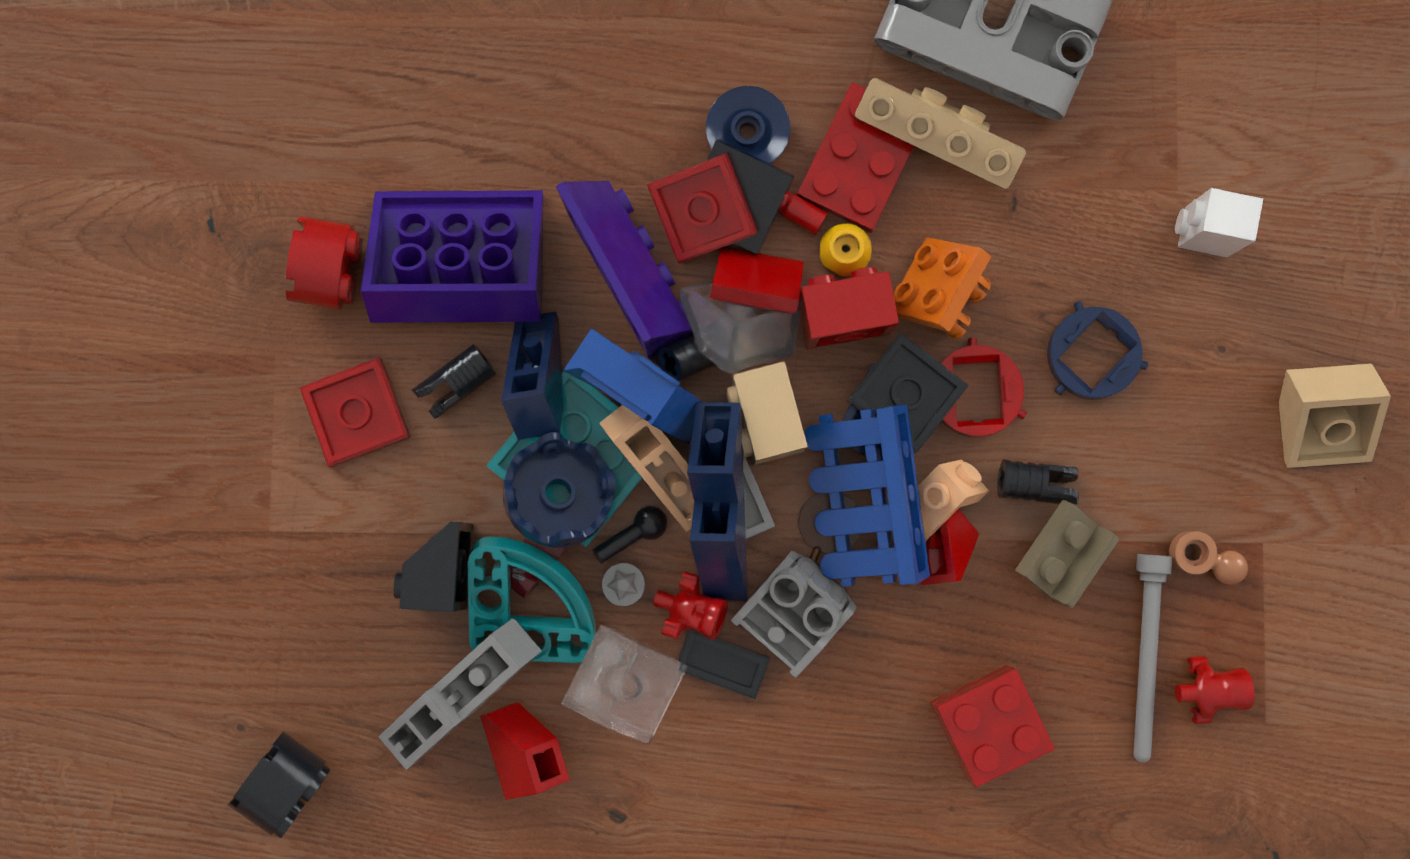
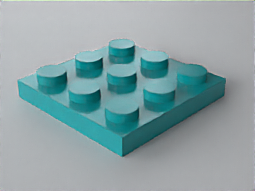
M563 371V411L560 434L569 441L592 445L608 468L613 470L616 481L612 506L605 522L592 537L581 543L588 547L643 478L599 424L619 407L593 386ZM513 432L486 466L505 480L507 470L516 453L531 445L540 437L517 440ZM552 484L545 490L546 497L554 504H563L570 499L568 489L561 484Z

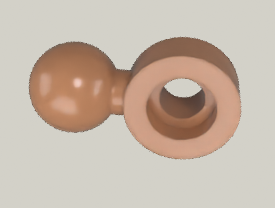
M1192 530L1183 531L1176 535L1170 544L1169 556H1172V564L1182 572L1197 575L1212 569L1216 579L1227 585L1240 583L1248 573V563L1243 555L1230 550L1218 554L1214 540L1206 533ZM1192 544L1195 548V554L1191 559H1187L1185 549L1188 545Z

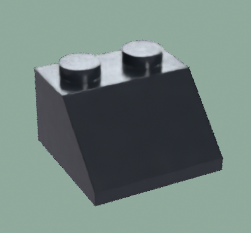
M449 522L403 563L402 572H397L394 580V598L400 599L399 609L444 612L467 609L468 559L471 552L473 524Z

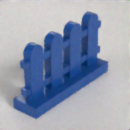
M907 404L876 409L877 417H875L874 409L860 410L861 419L834 422L833 414L819 415L820 424L811 425L804 431L807 448L813 451L823 450L825 460L824 467L816 468L811 472L809 476L810 487L817 493H829L831 509L817 514L815 528L823 536H835L837 551L826 554L822 558L820 568L826 577L830 579L840 578L842 587L855 585V577L882 575L883 584L896 582V574H898L900 585L917 584L930 577ZM879 444H881L883 460L880 457ZM865 445L867 462L839 465L837 448ZM885 487H887L889 503L886 502ZM871 489L873 505L845 507L843 491ZM890 531H893V538H894V546H893V547H892V539H891V532H890ZM877 533L878 548L851 550L849 534Z

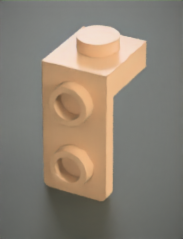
M962 459L939 464L918 486L925 542L958 508L979 502L989 492L981 482L982 477L977 469Z

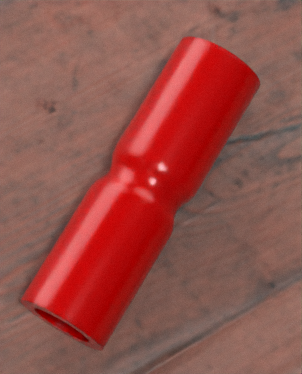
M789 191L779 209V212L785 218L814 235L818 233L828 216L827 212L800 196L791 194Z

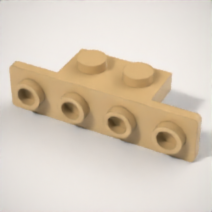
M877 78L871 79L855 112L857 119L1002 188H1009L1026 155V150L989 132L991 124L984 121L986 116L982 112L963 105L961 110L946 103L947 97L944 94L925 87L923 92L914 89L913 93L909 94Z

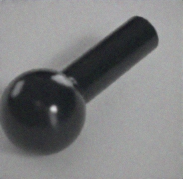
M646 506L641 508L636 513L632 525L592 549L596 559L602 564L642 538L654 540L661 537L667 528V517L658 507Z

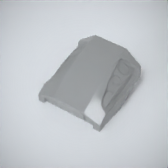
M791 550L765 582L734 615L731 622L736 626L741 624L789 666L791 668L789 673L796 678L854 614L857 607L844 587L835 579L826 577L819 565L812 559Z

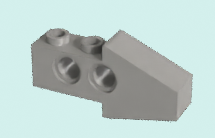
M512 618L491 633L437 684L416 700L379 736V739L406 770L409 769L489 700L493 694L532 661L542 650L518 622Z

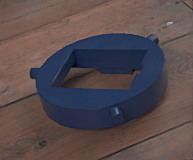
M1082 301L1074 303L1076 312L1067 316L1057 325L1048 343L1047 358L1049 368L1053 377L1059 383L1054 391L1061 395L1066 390L1077 397L1085 399H1102L1117 394L1134 380L1139 369L1146 370L1148 367V362L1142 361V345L1139 335L1130 321L1120 313L1103 307L1084 308ZM1096 319L1107 330L1111 329L1117 335L1116 338L1129 350L1091 389L1059 357Z

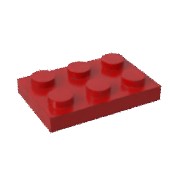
M852 82L797 195L816 207L872 233L914 145L855 117V112L866 88Z

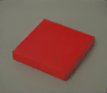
M727 152L647 184L678 264L758 233Z
M722 247L715 270L710 298L794 314L797 312L804 261Z
M379 357L299 387L328 467L337 466L411 438L384 363Z

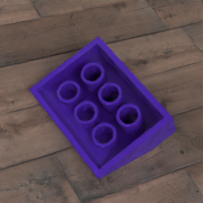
M573 181L558 184L556 188L570 220L648 359L658 355L661 347L692 334L693 329L690 324L695 322L696 319L685 299L683 298L677 302L669 287L675 285V282L665 263L661 262L656 265L650 255L649 250L655 247L643 225L635 228L628 216L634 209L623 189L615 192L609 181Z
M543 190L375 191L361 286V294L370 323L541 322L543 292Z

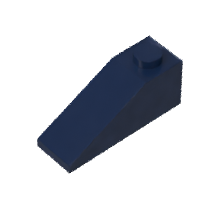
M556 311L541 314V322H515L501 402L517 440L541 437L551 432L560 433L563 411L559 318Z

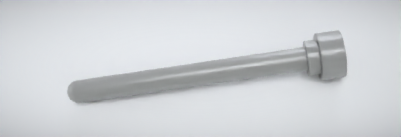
M1137 554L1136 571L1140 572V580L1144 581L1133 755L1138 762L1144 763L1151 758L1161 588L1162 582L1167 580V574L1172 572V556Z

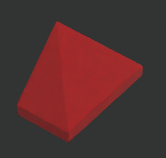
M959 508L926 541L930 577L921 581V585L958 582L963 577L980 534Z

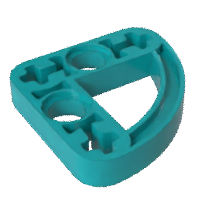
M493 536L483 537L476 541L468 559L469 643L471 649L474 650L487 638V636H484L485 631L494 632L514 618L525 632L531 630L538 631L545 638L544 644L538 646L542 652L532 661L578 663L589 659L595 648L597 637L596 622L590 601L573 574L554 557L524 542ZM484 552H491L492 558L496 560L492 576L485 577L487 562L486 559L482 558ZM510 565L533 574L551 587L562 599L572 618L511 615ZM488 589L493 590L499 594L502 602L494 607L485 606L478 598L479 592ZM554 633H558L557 647L551 646ZM571 635H580L581 646H573Z

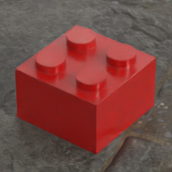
M876 267L862 268L852 271L851 278L834 281V275L817 276L808 279V286L801 288L798 308L806 350L887 336L899 324L889 271L877 273Z
M1003 666L930 702L967 781L975 788L1055 750L1017 669L1011 666Z

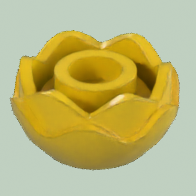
M849 223L838 224L827 230L820 240V260L822 264L839 276H851L852 271L865 268L871 259V241L866 232L856 225ZM845 245L850 248V251L847 253L842 251V247Z

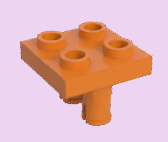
M926 237L922 246L916 251L914 260L905 277L894 291L898 319L943 330L953 339L962 337L966 330L957 323L960 322L964 326L969 327L971 319L961 311L968 299L972 302H979L985 298L987 294L978 287L979 285L985 290H990L991 282L988 278L982 276V273L992 256L980 247Z

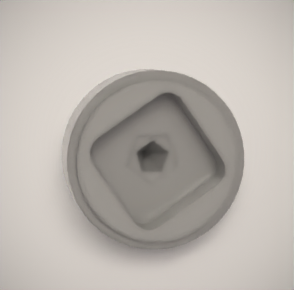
M619 563L610 567L604 574L602 590L605 597L611 603L618 606H629L642 597L645 590V578L636 566L629 563Z

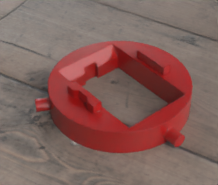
M974 337L968 338L969 346L954 351L941 364L953 373V365L997 363L1001 418L984 419L983 422H974V420L957 421L955 403L941 422L950 430L960 435L985 437L1006 428L1016 416L1021 419L1025 418L1027 412L1021 409L1024 398V384L1019 369L1006 354L993 347L977 345V338Z

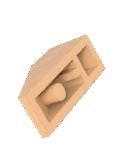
M621 405L599 424L686 532L689 531L692 526L694 499L687 474V462L660 429L652 426L648 421L642 419L624 405Z

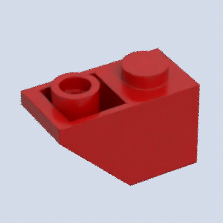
M519 702L480 715L505 800L536 795L570 780L557 737Z

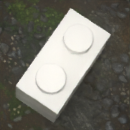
M1210 188L1197 199H1194L1185 209L1182 208L1175 224V233L1180 234L1178 248L1227 258L1256 241L1263 198Z

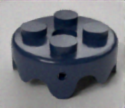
M558 432L547 433L531 445L517 452L513 457L503 485V504L506 514L514 528L525 538L536 544L551 548H565L580 544L592 537L605 522L614 497L615 475L592 445L569 441ZM552 484H561L568 489L570 499L563 504H554L546 497L545 490Z

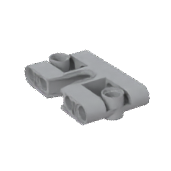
M890 0L873 42L888 53L1052 120H1063L1085 67L1093 56L1094 46L1113 1L1016 0L1004 27L994 30L988 28L983 22V12L988 0ZM1070 47L1076 50L1079 55V61L1070 62L1066 60L1062 55L1061 48Z

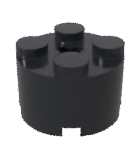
M284 731L272 744L273 747L259 761L228 804V806L272 836L274 833L279 838H282L305 804L299 799L302 798L308 803L331 770L324 765L326 763L324 759Z

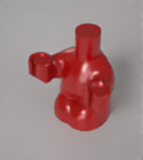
M684 571L682 573L683 579L679 581V587L682 589L676 595L662 590L657 591L653 606L669 611V618L664 620L665 627L661 629L662 635L677 640L680 633L688 628L699 632L711 640H715L718 637L728 612V601L700 594V579L698 575Z
M1207 657L1188 658L1187 662L1190 663L1188 671L1190 674H1197L1194 684L1176 685L1175 698L1177 702H1196L1198 707H1192L1191 712L1194 713V717H1192L1194 724L1212 723L1213 716L1216 715L1219 709L1249 710L1252 708L1255 698L1254 684L1246 669L1235 668L1227 672H1214L1213 668L1209 665Z

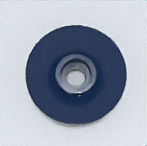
M741 86L731 89L714 102L707 116L706 137L711 150L715 141L720 139L771 164L783 153L789 140L790 120L787 110L774 94L763 88ZM744 126H751L755 129L756 134L752 138L746 139L741 136L740 130Z

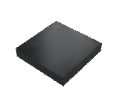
M717 139L707 160L727 152L758 231L756 235L735 242V244L758 254L795 175Z
M900 332L846 402L859 412L860 410L874 409L875 417H877L876 409L907 404L913 452L916 454L969 385Z

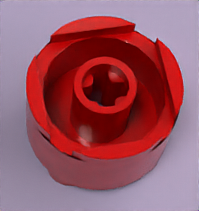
M300 216L297 222L303 227V231H293L287 260L286 279L294 280V291L286 290L287 301L341 310L344 303L352 305L356 291V280L352 279L350 271L352 262H360L363 238L359 237V232H355L354 225Z

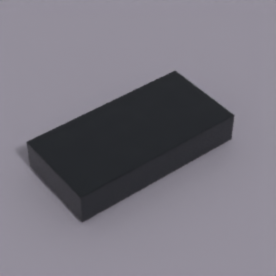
M689 629L674 670L756 699L770 657L718 638L711 640L699 632Z

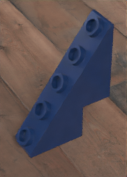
M696 402L687 470L694 499L690 534L693 556L705 596L731 601H747L741 403Z

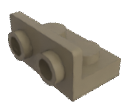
M1062 500L1015 571L1044 595L1068 608H1073L1119 541V537L1113 532L1098 526L1076 505Z

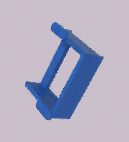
M591 328L563 371L608 394L642 419L648 421L652 426L689 444L692 439L696 402L703 401L679 386V381L662 371V368L634 350L633 353H627Z

